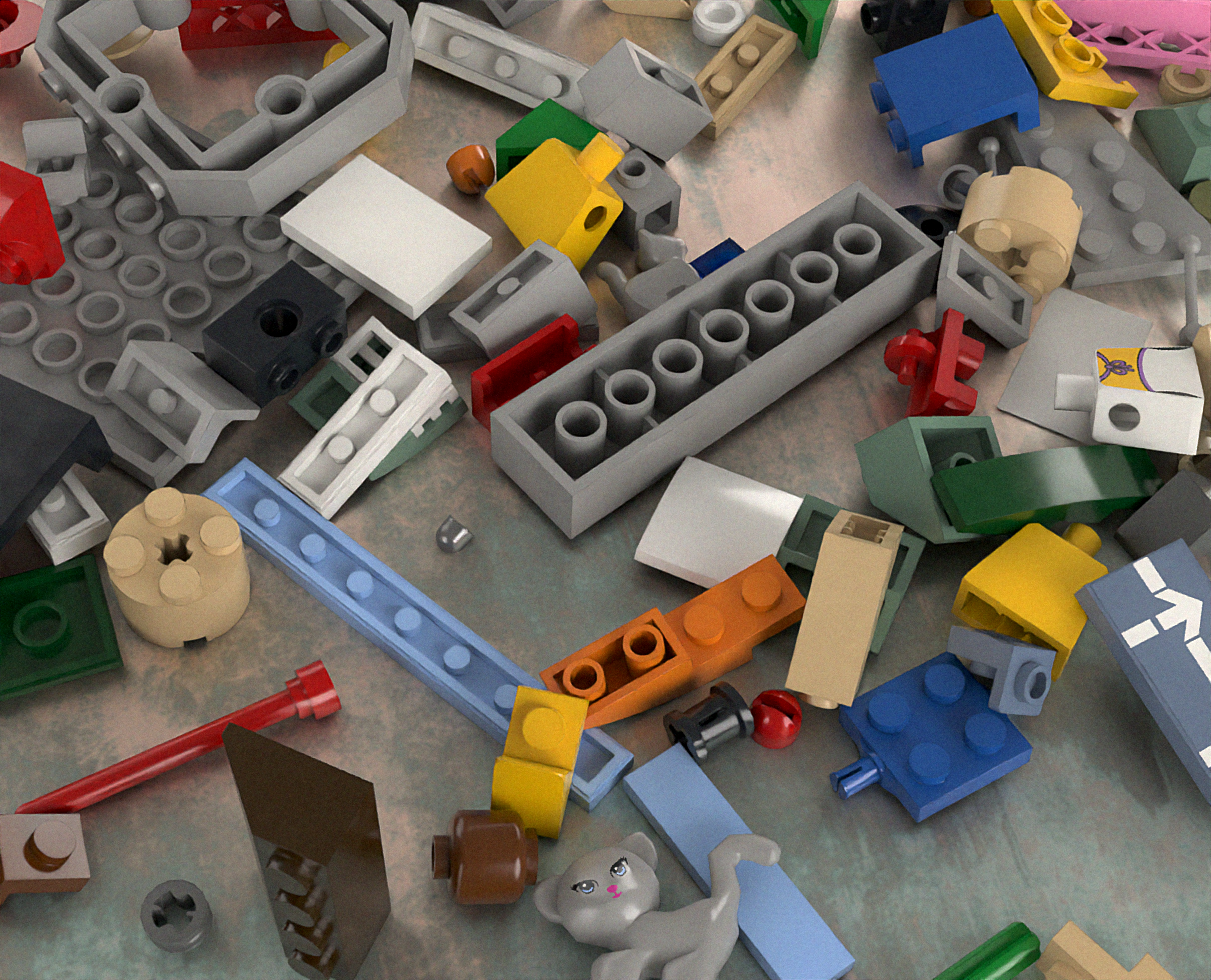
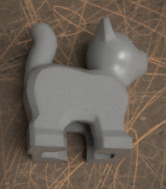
M640 229L638 231L639 250L635 263L644 272L635 275L629 281L619 266L605 261L598 265L596 269L597 276L608 284L610 292L623 307L626 317L632 323L701 280L696 269L685 262L688 249L681 238H674L662 233L653 235L644 229Z

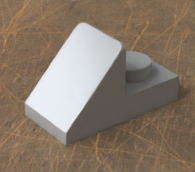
M953 232L946 236L938 276L934 331L941 327L943 313L948 308H952L965 315L964 321L971 319L980 329L989 333L1009 350L1027 342L1033 296Z

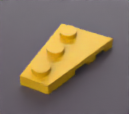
M990 0L993 4L994 14H999L1015 41L1014 45L1017 51L1026 59L1037 77V86L1048 97L1054 100L1066 99L1126 110L1139 95L1128 81H1121L1118 84L1102 69L1108 59L1096 46L1088 47L1068 32L1073 21L1053 0Z

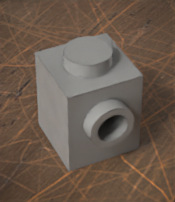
M637 147L626 153L625 157L605 180L623 200V210L610 230L635 252L639 249L638 231L640 229H644L654 235L657 233L666 234L678 227L681 187L640 148Z

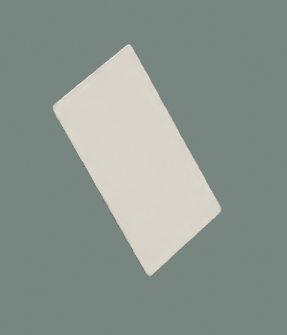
M1058 287L1054 289L1043 308L998 402L997 408L1089 446L1101 445L1102 442H1098L1091 437L1089 412L1054 410L1056 374L1091 375L1094 351L1099 348L1143 347L1152 328V322L1065 288Z

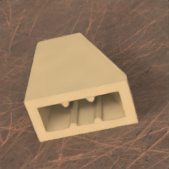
M840 509L826 529L785 688L800 692L799 698L804 702L826 709L838 708L839 703L852 706L859 689L904 526Z

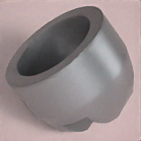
M965 164L949 167L943 172L938 182L939 198L947 207L962 211L967 195L953 188L954 182L959 178L971 186L973 181L982 174L977 169Z

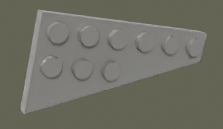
M1009 33V35H1010V37H1011L1013 43H1015L1014 39L1012 38L1011 34ZM1021 56L1038 89L1040 126L1019 133L1010 115L994 121L1014 166L1037 168L1059 177L1074 191L1072 200L1077 208L1080 205L1082 207V222L1070 270L1066 278L1070 290L1184 273V255L1179 252L1177 245L1180 238L1186 234L1196 235L1201 242L1200 251L1196 254V271L1211 269V224L1091 104L1066 99L1054 100L1045 95L1037 86V77L1028 62Z

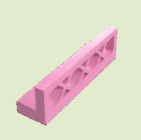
M1053 0L1073 21L1068 31L1088 47L1096 46L1108 59L1107 64L1162 71L1166 65L1175 64L1182 66L1180 73L1195 75L1196 68L1206 69L1211 72V0ZM1108 36L1119 37L1129 44L1125 46L1112 45L1104 38ZM1160 43L1174 44L1182 51L1178 53L1163 51L1157 45Z

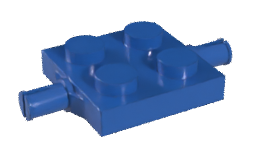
M946 651L855 698L851 707L847 705L840 706L838 721L856 743L861 759L836 772L830 773L829 779L835 792L839 790L838 797L842 800H846L851 795L877 783L895 795L918 823L1028 763L1033 747L1010 721L1006 713H1000L989 708L988 702L991 690L979 683L955 654Z

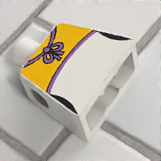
M1194 347L1099 348L1094 351L1091 375L1056 374L1054 410L1089 412L1092 439L1103 443L1196 455L1204 406V394Z

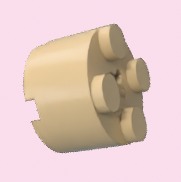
M1015 166L1011 167L1009 175L992 177L993 170L983 173L973 181L968 190L956 234L1033 296L1032 305L1040 302L1043 294L1058 288L1068 276L1082 222V207L1080 205L1077 208L1072 200L1074 191L1070 186L1049 172L1032 167Z
M171 487L156 489L147 495L143 503L132 508L118 521L104 548L103 557L127 624L138 636L150 643L175 648L185 647L183 641L205 637L208 642L228 632L240 620L250 600V575L239 525L224 507L206 497L184 494Z

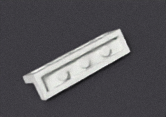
M425 2L419 3L411 27L415 59L533 109L550 98L591 124L584 114L583 109L586 104L576 82L593 66L448 6Z

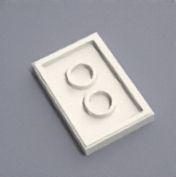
M361 153L280 218L283 234L413 321L493 251L491 236Z

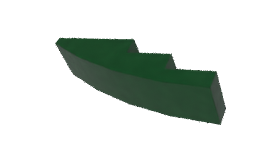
M1124 445L1053 448L996 457L941 470L930 478L957 533L1015 535L1029 523H1039L1048 530L1059 521L1099 523L1115 509L1138 510L1165 485L1144 448Z

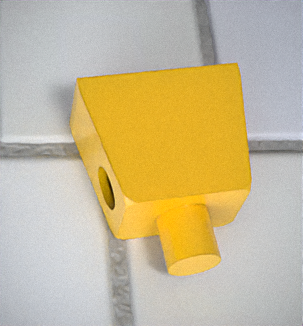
M599 132L582 152L556 138L547 139L492 186L484 197L525 249L540 239L568 256L580 274L623 210V200L605 178L625 157V154L612 139L602 132Z
M1039 523L1027 524L967 572L961 581L951 613L973 628L997 631L1056 651L1051 670V680L1056 682L1088 620L1087 614L1074 594L1084 585L1109 573L1105 565L1094 559L1102 547L1100 537L1093 529L1082 523L1070 524L1060 537Z

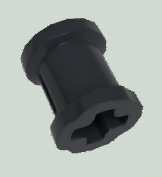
M720 681L710 687L709 697L683 713L675 709L663 716V725L672 746L680 742L699 767L707 762V753L734 736L744 739L754 733L755 725L749 707L738 691L725 681Z

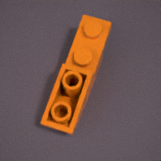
M770 554L665 615H662L657 607L650 609L539 672V676L548 691L589 700L583 730L602 726L669 702L753 659L752 648L803 618L807 601L774 555Z

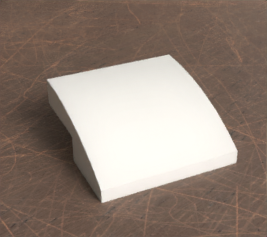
M687 455L661 498L636 549L634 560L710 589L770 554H773L776 558L780 546H784L804 499Z

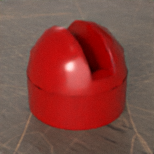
M773 688L762 691L749 707L755 725L754 733L750 736L757 744L765 748H785L797 739L800 732L803 715L798 700L785 690ZM784 713L790 715V717L792 718V720H790V718H789L788 716H786Z

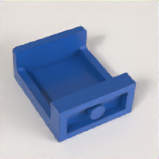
M998 13L873 58L877 81L869 84V90L874 106L879 115L888 113L891 120L886 122L892 146L896 153L906 152L913 169L924 165L922 147L924 145L1001 117L1010 115L1019 133L1040 126L1038 89Z

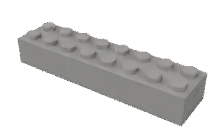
M857 180L490 413L491 458L572 539L680 466L687 455L693 457L928 297L931 292L942 248L860 180Z

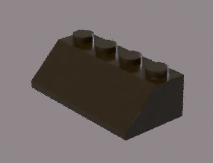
M229 722L221 736L260 876L285 957L289 958L288 964L297 973L310 980H329L330 977L335 980H354L391 912L374 784Z

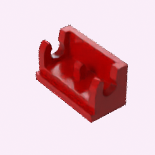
M568 313L564 314L471 373L472 415L491 433L490 413L597 345L593 344L583 352L578 343V337L580 336L578 323Z

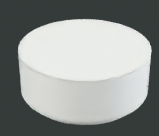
M702 0L694 8L693 34L698 40L707 45L723 47L745 23V11L734 0Z

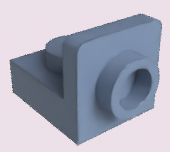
M952 625L945 651L970 659L969 671L994 679L988 702L989 708L1006 714L1038 716L1051 687V670L1056 651L997 631Z

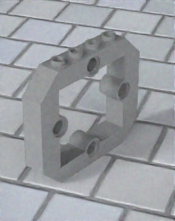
M46 0L34 49L45 69L38 75L50 95L58 103L66 99L71 104V112L74 117L82 119L84 130L89 135L98 131L104 137L102 142L110 156L121 168L130 164L136 170L135 177L153 201L157 202L163 198L179 215L262 216L400 118L407 111L415 48L407 13L394 0H285L290 18L295 26L302 30L313 32L329 28L352 50L307 81L299 76L289 74L278 75L266 80L258 88L254 97L258 115L202 153L158 109L147 82L138 75L123 74L102 53V51L141 25L158 31L170 30L181 25L189 17L192 10L190 0Z

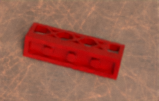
M190 0L192 5L190 15L178 26L182 51L340 39L329 28L313 32L302 30L295 26L290 18L285 0Z

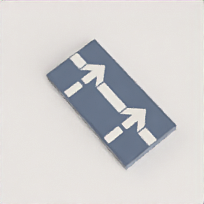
M1180 538L1084 585L1074 596L1211 806V581L1184 540Z

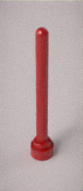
M319 659L294 670L296 677L284 682L285 690L24 803L16 809L14 814H72L224 747L221 734L229 722L252 732H257L296 714L300 720L313 715L315 720H318L341 710L340 700L323 662Z

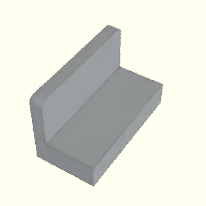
M538 239L448 315L459 332L479 345L490 361H492L566 313L578 323L579 328L598 311V305L570 258Z
M129 340L103 392L107 398L188 464L205 463L227 420H255L261 410L258 405L186 348L173 342Z

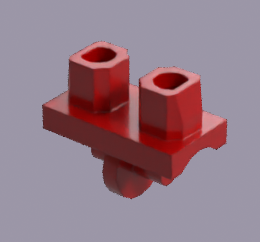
M948 308L943 313L941 327L937 330L923 333L919 329L911 328L906 331V335L897 336L888 341L883 356L884 364L891 372L898 375L897 381L900 384L910 386L904 419L907 417L969 416L975 409L978 391L954 379V375L968 381L978 371L985 351V344L962 334L964 314Z

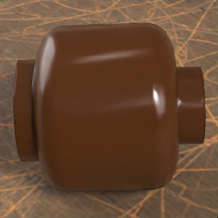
M514 810L457 811L448 822L446 835H433L431 848L432 879H446L448 895L456 904L490 905L515 903L521 898L525 886H534L537 881L538 839L535 828H525L520 814Z

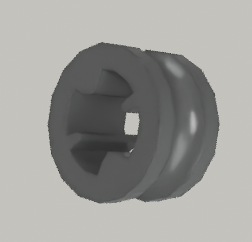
M169 880L157 885L148 893L141 907L140 918L145 932L159 949L169 953H184L196 948L207 938L212 928L213 914L203 892L195 884L185 880ZM177 902L183 910L196 906L195 911L186 912L190 923L184 929L177 931L170 923L158 928L159 921H167L163 910L169 905Z

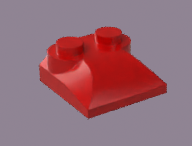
M0 161V282L8 285L13 283L29 285L36 279L51 278L66 260L42 178Z

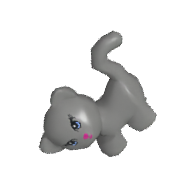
M633 833L619 841L614 847L606 846L587 852L573 861L564 874L551 875L538 881L532 889L533 903L537 911L550 922L562 924L577 942L612 950V952L601 954L592 963L591 980H652L654 978L662 980H717L718 974L728 960L739 936L737 911L741 889L735 867L740 860L753 861L763 866L772 867L779 861L781 850L776 841L757 833L728 835L708 854L711 877L710 898L697 901L676 911L659 912L661 897L660 884L655 875L659 860L656 848L645 833Z

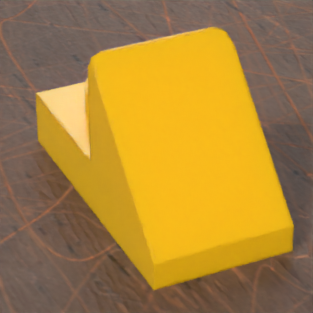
M518 685L503 755L495 758L490 810H514L520 814L525 828H535L537 835L554 839L559 838L589 700Z

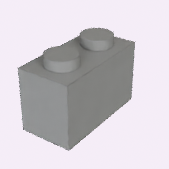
M624 37L576 82L586 104L583 109L584 114L594 127L603 133L611 131L624 138L633 149L638 147L643 152L647 151L665 162H668L714 119L695 80Z

